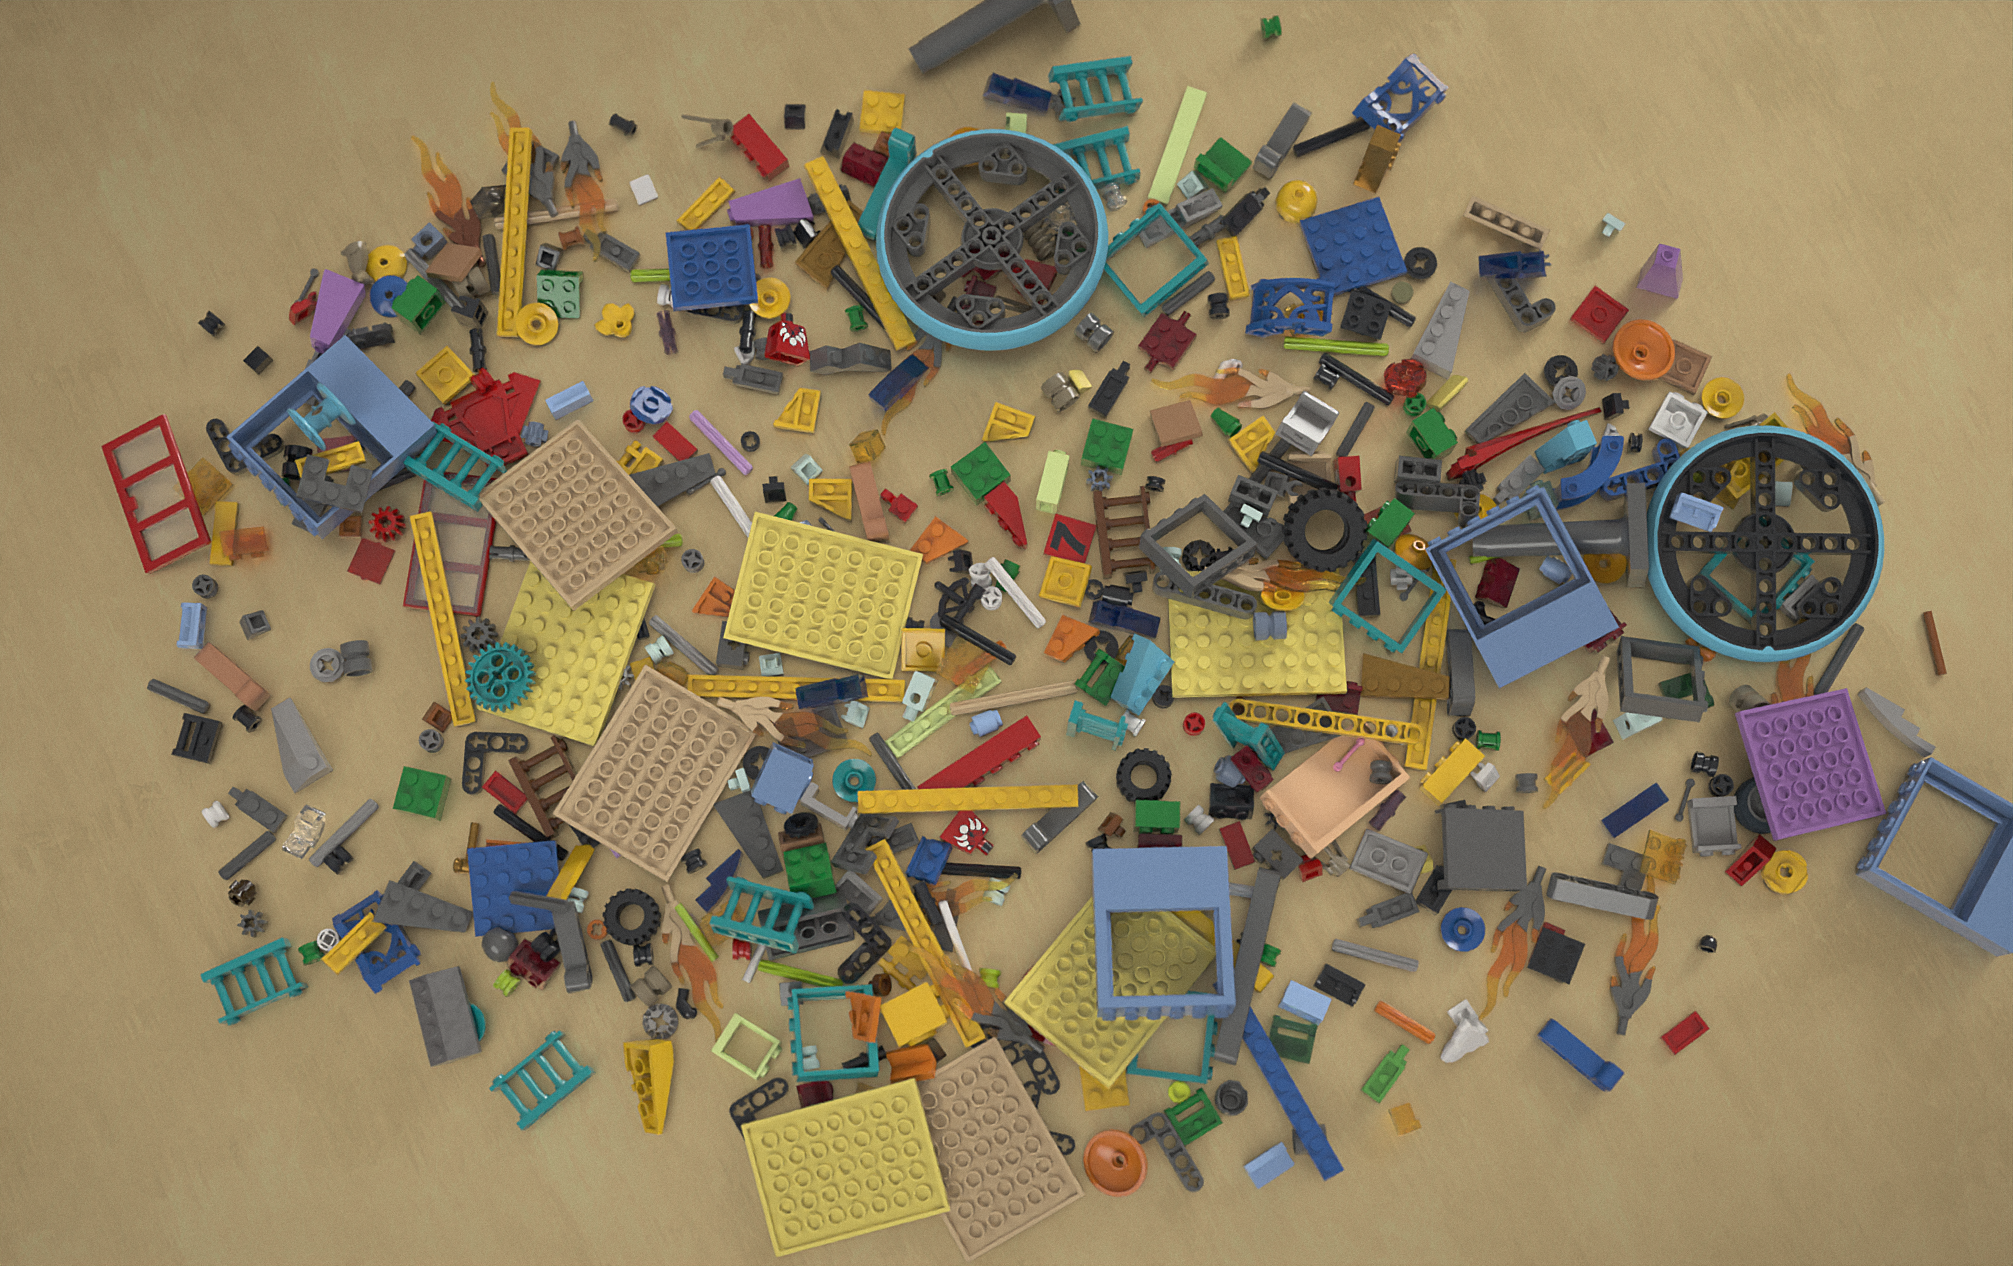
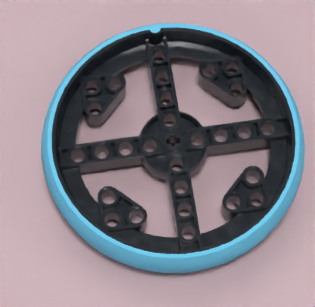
M1759 425L1739 427L1723 431L1701 441L1685 452L1669 468L1658 484L1646 514L1649 563L1647 575L1662 608L1672 621L1692 639L1715 652L1732 658L1753 662H1777L1803 657L1818 651L1840 637L1856 622L1873 597L1880 579L1884 559V531L1879 508L1872 491L1858 470L1836 449L1814 436L1794 429ZM1760 452L1766 455V463L1759 460L1758 455ZM1750 457V514L1743 517L1736 524L1733 532L1676 531L1678 521L1669 518L1676 496L1680 493L1691 496L1696 494L1702 500L1711 502L1731 481L1729 470L1720 466ZM1775 458L1791 461L1806 468L1795 475L1794 485L1822 512L1834 510L1841 504L1847 517L1850 533H1794L1791 525L1784 518L1776 514ZM1694 473H1698L1701 476V483H1696L1693 480ZM1716 473L1723 476L1722 484L1716 482ZM1759 474L1766 476V484H1762L1759 481ZM1803 474L1809 476V478H1810V484H1809V485H1808V484H1805V483L1803 482V480H1802ZM1825 474L1832 478L1831 485L1824 481ZM1760 495L1766 497V506L1760 504ZM1825 496H1829L1832 499V506L1825 504ZM1760 517H1764L1767 520L1766 527H1762L1759 524ZM1673 537L1680 540L1679 548L1672 545L1671 540ZM1695 537L1702 541L1701 548H1697L1693 544ZM1717 537L1723 540V548L1716 546L1715 539ZM1738 538H1742L1745 541L1744 549L1737 545ZM1782 538L1789 542L1788 549H1784L1781 546ZM1804 539H1808L1810 541V549H1806L1803 546ZM1826 539L1831 540L1833 544L1831 550L1825 546ZM1848 539L1854 542L1853 550L1847 547ZM1763 540V542L1767 543V546L1764 547L1759 541ZM1676 553L1732 554L1737 564L1751 573V630L1732 625L1720 619L1732 611V603L1703 575L1692 577L1685 583L1678 566ZM1794 555H1851L1847 574L1842 584L1836 577L1822 579L1796 604V615L1801 619L1808 620L1790 628L1776 630V573L1783 570L1790 563ZM1760 560L1766 561V571L1759 567ZM1695 580L1701 582V591L1695 590L1693 586ZM1761 581H1764L1768 586L1766 592L1761 591L1759 588ZM1826 582H1829V583L1832 584V586H1833V591H1832V593H1829V592L1826 591V589H1825V584H1826ZM1695 602H1699L1702 605L1701 613H1697L1694 610ZM1717 602L1723 604V613L1717 612L1715 608ZM1761 603H1765L1768 607L1766 614L1762 613L1759 609ZM1805 603L1811 606L1810 614L1805 613L1803 610ZM1827 603L1833 607L1831 615L1825 610ZM1761 624L1768 628L1766 636L1760 633L1759 628Z

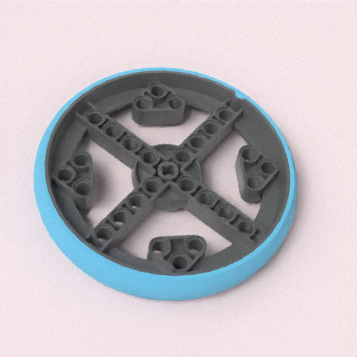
M1004 129L970 131L944 139L929 147L910 162L889 189L879 215L876 232L877 261L886 288L895 303L914 324L925 332L942 341L967 349L983 351L1014 349L1042 340L1055 333L1072 320L1088 302L1098 285L1106 263L1108 251L1107 218L1099 194L1088 175L1069 155L1056 146L1038 137L1018 131ZM1003 155H1009V156H1010V157L1007 158V159H1002V158H1001V156H1003ZM979 162L980 177L984 181L1022 185L1027 181L1028 167L1039 172L1051 182L1011 211L1006 212L997 208L982 209L952 171L964 165ZM985 167H993L990 171L984 170ZM1016 170L1022 171V173L1018 175L1014 174L1013 172ZM940 175L947 176L945 179H938ZM934 185L965 223L961 232V246L915 277L907 252L914 257L922 256L925 253L931 223L928 207L925 204L917 203L927 189ZM1058 189L1064 190V192L1061 194H1058L1055 191ZM953 190L959 191L956 195L950 194ZM1041 201H1046V202H1048V203H1047L1046 205H1044V206H1041V205L1038 204V203L1041 202ZM1068 201L1074 213L1077 226L1070 221L1060 225L1054 255L1056 272L1061 275L1068 274L1058 290L1051 295L1019 254L1024 241L1023 232ZM964 206L972 207L970 210L966 211L962 209ZM1023 213L1031 214L1027 218L1021 216ZM919 214L925 215V217L922 219L916 218V216ZM978 221L984 222L982 226L975 225ZM1006 225L1014 226L1010 230L1004 228ZM902 226L908 227V229L905 231L899 230V228ZM1066 232L1073 233L1070 237H1066L1063 234ZM918 241L921 243L917 247L911 246L913 242ZM1078 248L1086 249L1083 253H1079L1076 250ZM973 249L980 250L977 254L970 253ZM1003 252L1010 254L1008 257L1004 258L999 256ZM1061 260L1069 261L1066 265H1062L1059 262ZM956 261L963 262L960 266L953 265ZM977 266L984 270L1001 269L1033 309L1020 315L1005 318V305L1001 299L963 294L956 300V313L942 306L932 297ZM1015 268L1022 269L1020 273L1012 272ZM939 273L946 274L943 278L936 277ZM1027 284L1035 285L1032 289L1025 288ZM922 285L929 286L926 290L919 289ZM1039 300L1048 301L1045 305H1039L1037 303ZM965 304L971 306L968 310L961 309ZM994 308H999L1001 310L997 314L990 312ZM977 320H981L984 322L980 326H976L973 324Z

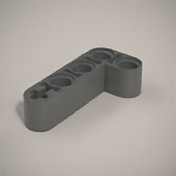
M1294 102L1268 143L1263 145L1258 152L1253 169L1272 179L1309 121L1312 112Z
M1494 254L1488 257L1483 267V274L1515 327L1521 332H1528L1550 320L1556 310L1555 303L1549 298H1543L1531 304L1502 256ZM1501 281L1507 282L1508 285H1509V287H1508V288L1502 287L1501 284H1500V282H1501ZM1511 299L1518 300L1520 305H1513ZM1540 307H1545L1549 313H1542ZM1521 317L1529 318L1531 323H1524Z
M1411 480L1399 481L1395 486L1394 498L1408 509L1458 513V525L1462 529L1468 526V521L1478 516L1480 491L1476 486Z
M1448 629L1446 646L1450 692L1449 700H1447V715L1471 716L1475 704L1471 634L1468 629Z
M1082 781L1078 785V807L1052 808L1037 823H1033L1021 835V838L1035 854L1039 853L1099 796L1085 781Z
M569 901L570 908H568L566 913L552 911L565 967L564 981L568 994L589 990L593 983L575 901Z
M1159 1112L1151 1114L1130 1128L1129 1135L1132 1137L1133 1131L1136 1128L1144 1130L1145 1137L1143 1140L1138 1141L1139 1144L1146 1143L1152 1138L1156 1139L1186 1190L1197 1192L1203 1187L1204 1179L1165 1114ZM1156 1116H1160L1164 1120V1126L1161 1129H1155L1152 1125V1120ZM1166 1136L1175 1138L1176 1144L1172 1149L1164 1146ZM1180 1155L1187 1158V1165L1182 1169L1178 1168L1175 1164L1176 1158ZM1191 1166L1193 1168V1171H1190L1193 1178L1198 1177L1199 1179L1196 1182L1197 1187L1188 1186L1189 1177L1187 1174L1183 1177L1181 1175L1182 1172L1188 1171Z

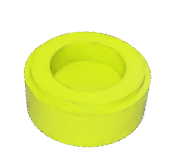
M1183 1081L1173 1082L1168 1088V1096L1174 1103L1179 1104L1190 1097V1087Z

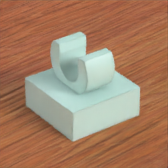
M1607 212L1602 220L1607 223L1602 233L1609 237L1614 229L1621 231L1625 223Z
M1243 504L1240 513L1245 516L1240 525L1248 528L1252 520L1259 522L1263 513Z
M781 653L759 656L762 676L775 677L784 675Z
M851 700L850 704L846 703L844 706L848 708L847 715H841V718L856 727L863 728L870 708L860 702Z
M745 769L735 770L737 778L727 780L729 789L735 790L741 787L743 793L750 791L751 787Z

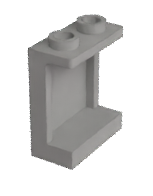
M1303 391L1294 407L1281 422L1275 434L1312 456L1333 426L1339 412L1306 391Z
M811 782L800 800L801 805L845 831L848 827L853 828L859 818V815L856 814L857 808L853 806L847 817L841 815L815 799L819 792V786Z
M1736 796L1693 798L1687 801L1693 853H1700V857L1713 856V852H1722V855H1734L1735 851L1742 849L1741 844H1738L1734 814V806L1737 805Z

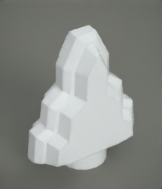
M1463 1017L1453 1032L1452 1039L1444 1046L1440 1058L1446 1063H1453L1459 1060L1465 1053L1473 1052L1479 1046L1486 1045L1489 1042V1038L1486 1035L1488 1032L1487 1027L1476 1017L1472 1021Z

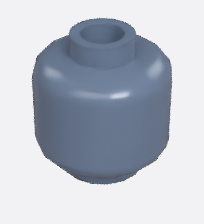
M1232 756L1220 757L1214 767L1216 779L1230 787H1235L1239 783L1243 784L1246 779L1230 760Z

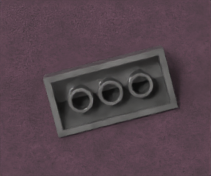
M844 890L811 898L814 905L813 910L803 908L794 931V936H796L799 944L797 953L766 946L769 961L855 940L853 928L842 916V910L847 905ZM784 904L781 906L773 926L774 931L782 933L786 930L794 905ZM771 908L757 911L761 927L765 925Z
M460 966L425 974L409 980L430 1066L446 1065L481 1053Z

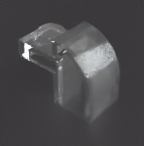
M306 804L294 819V831L283 844V851L303 859L311 847L314 848L318 843L325 827L326 813Z

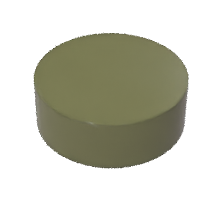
M1407 282L1396 283L1391 292L1393 300L1399 304L1409 302L1413 296L1412 286Z

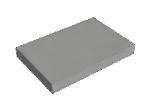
M1366 829L1351 863L1350 870L1412 894L1428 853Z

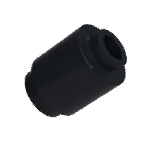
M1110 584V586L1105 585L1102 602L1107 603L1106 605L1127 609V605H1132L1134 593L1130 592L1129 587Z

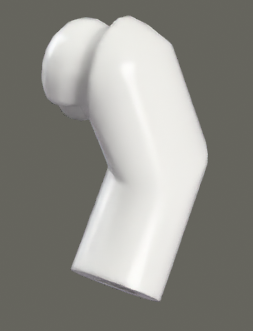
M1237 359L1221 362L1213 380L1223 383L1227 374L1236 373L1239 371V368L1243 367L1242 362Z

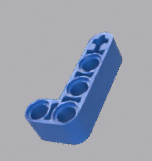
M1670 439L1660 440L1652 450L1655 464L1608 478L1599 489L1600 496L1607 501L1625 497L1628 484L1627 479H1632L1635 483H1645V490L1657 487L1668 471L1667 467H1671L1680 458L1675 443ZM1660 447H1665L1668 450V454L1661 453ZM1647 473L1654 474L1656 480H1650L1647 477ZM1619 485V487L1614 492L1613 490H1608V486L1610 488H1615Z
M1552 1018L1537 1035L1544 1044L1604 1092H1611L1625 1074L1614 1063L1603 1060Z

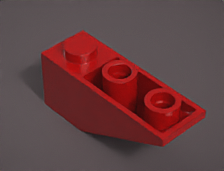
M1003 481L984 497V507L990 515H996L999 519L997 523L1004 531L1008 530L1012 534L1011 539L1017 547L1022 546L1026 550L1028 543L1018 497Z

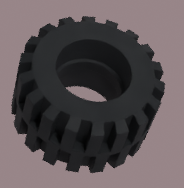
M1138 748L1134 752L1130 751L1120 761L1116 773V784L1120 789L1121 795H1124L1129 802L1133 801L1134 804L1136 800L1158 801L1162 799L1171 783L1172 772L1169 768L1170 764L1156 750L1150 751L1149 748L1140 750ZM1147 765L1155 771L1157 779L1151 788L1142 789L1133 784L1131 772L1136 766Z
M631 888L625 889V891L620 890L616 892L617 895L615 896L612 895L609 898V903L605 904L606 910L602 915L607 933L616 941L629 946L641 945L644 941L648 942L651 940L650 937L657 933L656 929L660 927L661 923L659 922V918H661L659 906L654 899L639 889L633 890ZM631 904L639 905L644 911L642 924L634 930L625 929L620 923L622 910Z

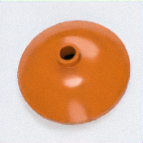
M1645 319L1630 321L1618 330L1613 340V354L1617 364L1626 374L1635 379L1644 381L1658 379L1668 372L1673 365L1675 347L1672 338L1662 326L1653 321Z
M1120 1130L1102 1131L1089 1141L1084 1152L1085 1172L1091 1183L1104 1194L1113 1197L1128 1196L1138 1190L1145 1181L1148 1169L1145 1152L1139 1142L1126 1132ZM1119 1156L1123 1157L1124 1162L1120 1161Z

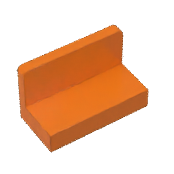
M928 1044L887 1051L886 1057L892 1067L890 1075L891 1084L915 1078L916 1082L935 1078L937 1061Z

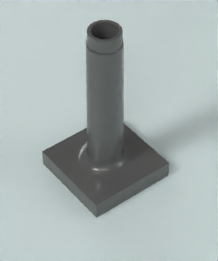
M984 0L922 38L908 49L924 74L1043 4H1049L1052 7L1066 33L1078 27L1081 23L1071 0Z
M1628 483L1623 504L1624 516L1615 520L1563 522L1580 555L1622 554L1626 558L1627 588L1645 587L1649 570L1645 483ZM1546 523L1498 525L1473 538V557L1562 555Z

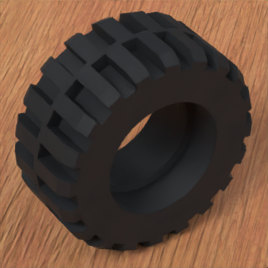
M1311 489L1307 491V494L1299 495L1297 501L1289 505V511L1283 518L1285 521L1284 526H1282L1283 540L1290 554L1305 567L1314 569L1317 572H1334L1337 568L1341 567L1343 569L1347 567L1348 562H1354L1358 558L1356 556L1357 553L1363 551L1365 547L1363 542L1367 540L1368 535L1365 532V528H1368L1367 521L1364 520L1365 514L1358 504L1346 494L1335 489ZM1321 510L1336 512L1344 523L1342 538L1335 546L1326 550L1314 548L1308 543L1305 536V527L1312 515Z

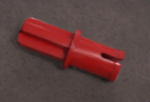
M1190 439L1164 447L1160 446L1152 450L1151 455L1158 462L1172 454L1177 455L1178 451L1192 445L1193 441Z

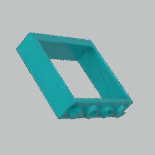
M1160 203L1148 208L1145 211L1146 214L1141 219L1136 218L1129 224L1130 228L1124 233L1119 232L1114 236L1113 242L1108 245L1106 261L1160 216L1196 259L1142 304L1107 262L1104 266L1105 272L1144 318L1209 265L1206 257Z
M1760 517L1759 524L1762 527H1766L1767 520L1764 517ZM1782 538L1781 546L1784 549H1788L1789 542ZM1714 554L1697 575L1707 577L1730 600L1732 609L1751 624L1752 611L1710 576L1713 570L1728 555ZM1793 556L1792 560L1799 565V568L1776 593V610L1785 601L1783 597L1787 593L1791 595L1799 586L1797 581L1801 577L1805 579L1813 570L1810 567L1815 561L1810 556ZM1767 605L1761 610L1764 614L1768 612Z
M1372 539L1328 603L1333 606L1331 610L1340 617L1345 614L1351 618L1349 620L1350 624L1358 629L1361 626L1367 629L1366 634L1375 641L1380 638L1386 642L1383 646L1393 653L1396 650L1403 653L1447 589L1390 549ZM1377 552L1434 591L1398 642L1341 604Z
M872 984L792 989L791 997H787L788 1010H792V1018H789V1032H793L794 1040H790L791 1054L795 1053V1062H792V1075L797 1076V1082L878 1077L877 1038L876 1042H866L868 1068L804 1072L799 1002L846 999V991L873 996Z
M1188 990V992H1187L1185 995L1212 994V993H1204V992H1196V991H1189V990ZM1207 1015L1201 1076L1137 1068L1138 1054L1127 1066L1126 1074L1207 1084V1081L1212 1079L1213 1067L1209 1066L1210 1057L1214 1058L1215 1044H1212V1035L1217 1034L1218 1022H1214L1215 1015Z

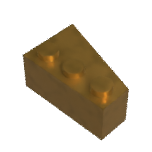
M1377 125L1363 157L1362 165L1354 180V185L1375 194L1377 193L1386 170H1391L1402 144L1398 142L1401 134Z

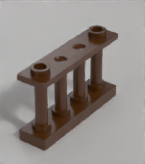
M1140 486V495L1108 499L1102 496V491H1093L1103 579L1112 578V572H1116V569L1149 566L1150 574H1154L1155 567H1158L1148 557L1118 561L1110 559V551H1113L1114 548L1139 546L1141 537L1112 540V538H1108L1107 530L1113 527L1140 524L1144 525V531L1150 529L1147 505H1150L1149 492H1145V486ZM1141 503L1142 516L1117 519L1105 518L1104 510L1108 509V507Z
M556 736L550 737L554 746L525 761L515 756L508 760L546 837L550 839L559 835L557 829L559 825L565 822L557 817H550L547 810L550 809L549 806L562 800L570 786L546 799L544 797L540 798L537 791L540 790L539 787L567 772L572 781L577 775L566 752L569 750L563 738L559 739ZM559 753L564 765L536 780L530 778L528 772L531 767Z

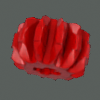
M387 506L384 511L382 507H379L378 514L374 512L371 514L375 519L368 521L372 526L369 531L375 534L377 540L382 538L387 543L389 538L396 541V534L403 536L400 529L406 528V524L402 522L405 520V517L399 515L400 511L397 508L392 510L391 506Z

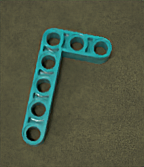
M896 127L893 129L888 141L890 157L858 221V226L864 237L876 241L879 215L889 189L906 166L915 159L917 154L915 135Z

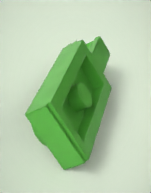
M1401 1044L1395 1053L1390 1050L1361 1088V1091L1380 1104L1406 1068L1407 1062L1404 1060V1057L1410 1049Z

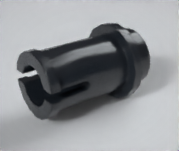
M616 113L610 118L609 125L624 132V135L633 136L635 134L637 125L633 120L628 121Z

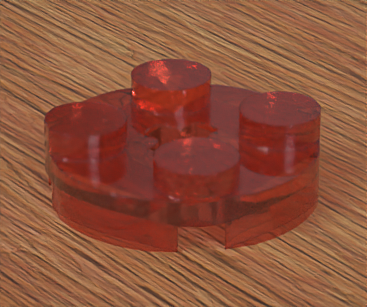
M1402 359V363L1397 364L1395 362L1391 363L1384 372L1385 388L1388 392L1398 396L1415 397L1417 392L1421 391L1427 383V374L1424 366L1413 359Z

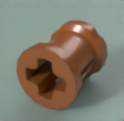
M578 226L574 230L565 233L558 232L564 250L579 243L581 245L584 244Z

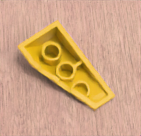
M1775 412L1759 424V426L1788 428ZM1760 452L1758 455L1759 460L1766 463V455ZM1750 457L1736 460L1729 471L1731 473V481L1726 488L1736 500L1750 489ZM1775 458V467L1784 460ZM1759 474V477H1758L1759 481H1760L1763 477H1765V475Z
M651 1039L623 1042L625 1066L627 1072L631 1071L634 1084L631 1085L632 1090L638 1094L640 1103L637 1107L645 1133L663 1134L674 1064L672 1040Z

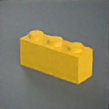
M1466 738L1462 742L1457 740L1449 749L1452 753L1447 758L1442 756L1435 764L1437 769L1433 774L1428 772L1420 780L1423 784L1419 789L1437 806L1446 800L1485 757Z

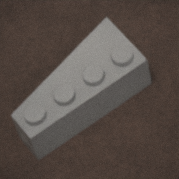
M1450 281L1410 359L1411 362L1447 380L1453 369L1469 290Z

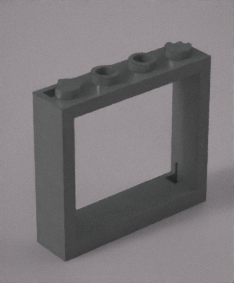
M1206 494L1192 499L1184 508H1178L1173 515L1167 519L1163 518L1152 529H1146L1140 536L1139 549L1190 599L1254 557L1257 543ZM1202 511L1238 547L1192 577L1156 541Z
M1621 636L1616 651L1620 712L1700 723L1703 712H1707L1708 702L1704 700L1706 696V686H1703L1705 671L1701 669L1703 666V656H1700L1699 646ZM1631 657L1690 664L1693 701L1634 693Z

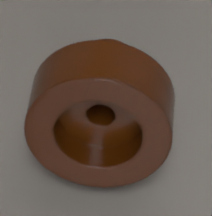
M875 974L872 981L868 983V985L872 984V990L876 996H887L891 991L892 982L888 974Z

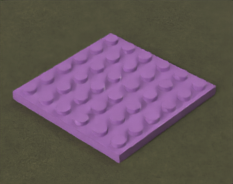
M1847 688L1735 713L1774 841L1886 814Z

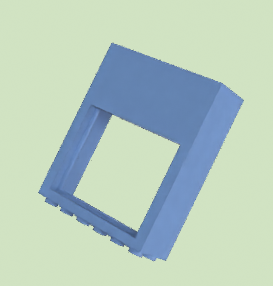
M346 335L227 436L230 443L228 447L232 450L231 453L239 461L243 460L249 472L253 476L258 475L263 486L269 492L273 490L277 500L284 507L289 505L288 507L292 511V515L299 522L303 520V523L307 526L306 529L314 537L318 535L321 539H324L354 511L332 507L323 516L319 517L303 499L296 497L297 493L252 449L289 417L287 409L296 411L312 396L321 403L324 398L317 389L319 382L329 389L355 419L356 424L351 425L340 416L336 419L381 464L373 471L366 501L405 467L403 462L407 456L413 459L425 450L437 433L435 424Z
M1538 485L1527 490V496L1520 499L1517 495L1506 501L1508 506L1502 509L1496 506L1487 511V517L1480 519L1477 516L1467 522L1468 526L1461 530L1458 526L1447 532L1448 537L1441 540L1439 536L1428 542L1429 547L1425 549L1499 688L1619 628L1545 488L1539 489ZM1536 506L1575 579L1484 625L1446 552Z
M1932 757L1912 764L1907 773L1910 775L1909 778L1900 785L1897 791L1899 793L1897 800L1892 801L1887 809L1889 814L1886 820L1883 819L1877 828L1879 831L1877 837L1872 838L1867 846L1869 851L1866 857L1863 856L1858 862L1857 868L1859 870L1856 875L1995 956L2012 954L2013 804ZM1924 782L1996 822L1950 909L1879 868L1883 857Z
M1227 846L1093 849L1091 866L1097 1018H1102L1104 1021H1112L1116 1017H1125V1020H1137L1138 1017L1147 1016L1149 1020H1157L1161 1016H1170V1019H1182L1183 1016L1192 1015V1018L1202 1019L1206 1015H1215V1018H1227L1228 1015L1232 1014L1235 1007ZM1214 910L1218 994L1113 995L1110 912Z

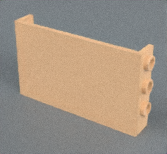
M1352 723L1348 728H1346L1345 730H1346V731L1352 730V729H1353V723ZM1365 723L1363 725L1364 732L1372 734L1370 726ZM1349 736L1336 737L1260 797L1263 806L1274 814L1278 824L1288 831L1292 841L1299 845L1310 859L1410 779V776L1399 765L1398 759L1385 748L1383 741L1364 739V745L1359 746L1342 765V769L1337 772L1333 769V765L1336 762H1340L1356 744L1358 738ZM1383 760L1392 763V770L1390 771L1392 780L1390 783L1375 784L1370 781V775L1372 774L1370 763L1372 761Z

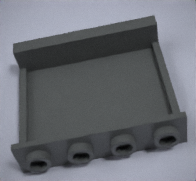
M1456 804L1443 805L1442 809L1435 810V814H1442L1444 880L1438 881V890L1508 892L1527 890L1524 811L1515 810L1513 806L1501 807V810H1496L1495 806H1482V809H1476V805H1464L1463 808H1456Z

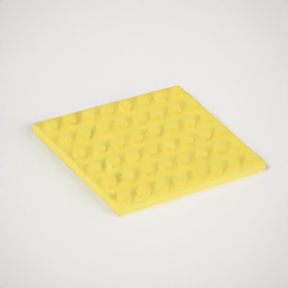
M755 512L723 638L885 679H893L901 646V630L906 626L923 554Z
M530 561L500 644L503 647L504 643L507 642L510 644V648L515 644L518 646V650L523 649L525 651L524 655L531 657L529 662H532L535 666L530 670L536 673L531 679L536 684L529 685L533 692L525 693L528 700L521 698V706L514 703V710H510L506 706L505 713L501 712L499 708L494 713L491 711V707L487 711L483 708V705H477L476 709L595 746L603 732L655 584L622 574L573 611ZM503 658L496 662V667L502 665ZM519 671L513 673L512 680L518 678ZM505 688L499 690L498 697L505 693Z
M1309 568L1274 569L1266 572L1270 579V584L1286 582L1302 589L1305 595L1304 602L1301 606L1292 610H1277L1267 606L1261 599L1262 591L1246 590L1221 579L1213 584L1253 596L1257 601L1255 612H1267L1270 616L1273 611H1285L1287 621L1286 639L1274 640L1269 636L1267 640L1255 641L1253 617L1247 620L1168 599L1170 658L1174 661L1171 667L1172 697L1346 694L1342 617L1331 610L1333 606L1328 603L1340 586L1339 568L1334 572H1317ZM1187 571V572H1188L1192 577H1194V576H1196L1197 574H1199V573L1202 572V571H1199V572H1198V571ZM1263 582L1264 587L1269 585L1268 583ZM1201 592L1199 594V596L1203 599H1207L1210 597V595L1206 592ZM1227 598L1220 599L1222 604L1227 605L1231 603ZM1249 604L1241 605L1244 610L1252 609Z
M1093 896L1004 1001L1008 1008L1108 1089L1167 1018V1016H1161L1160 1019L1149 1020L1145 1016L1138 1017L1137 1020H1125V1017H1116L1112 1021H1104L1102 1018H1097ZM1170 911L1110 912L1114 996L1185 995L1216 957V948Z
M915 1078L741 1125L776 1257L950 1211Z

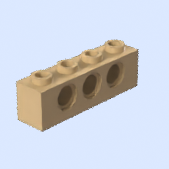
M1472 196L1463 215L1540 250L1550 231L1543 226Z

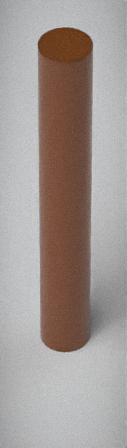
M1932 611L1923 612L1938 676L1945 675L1947 671Z

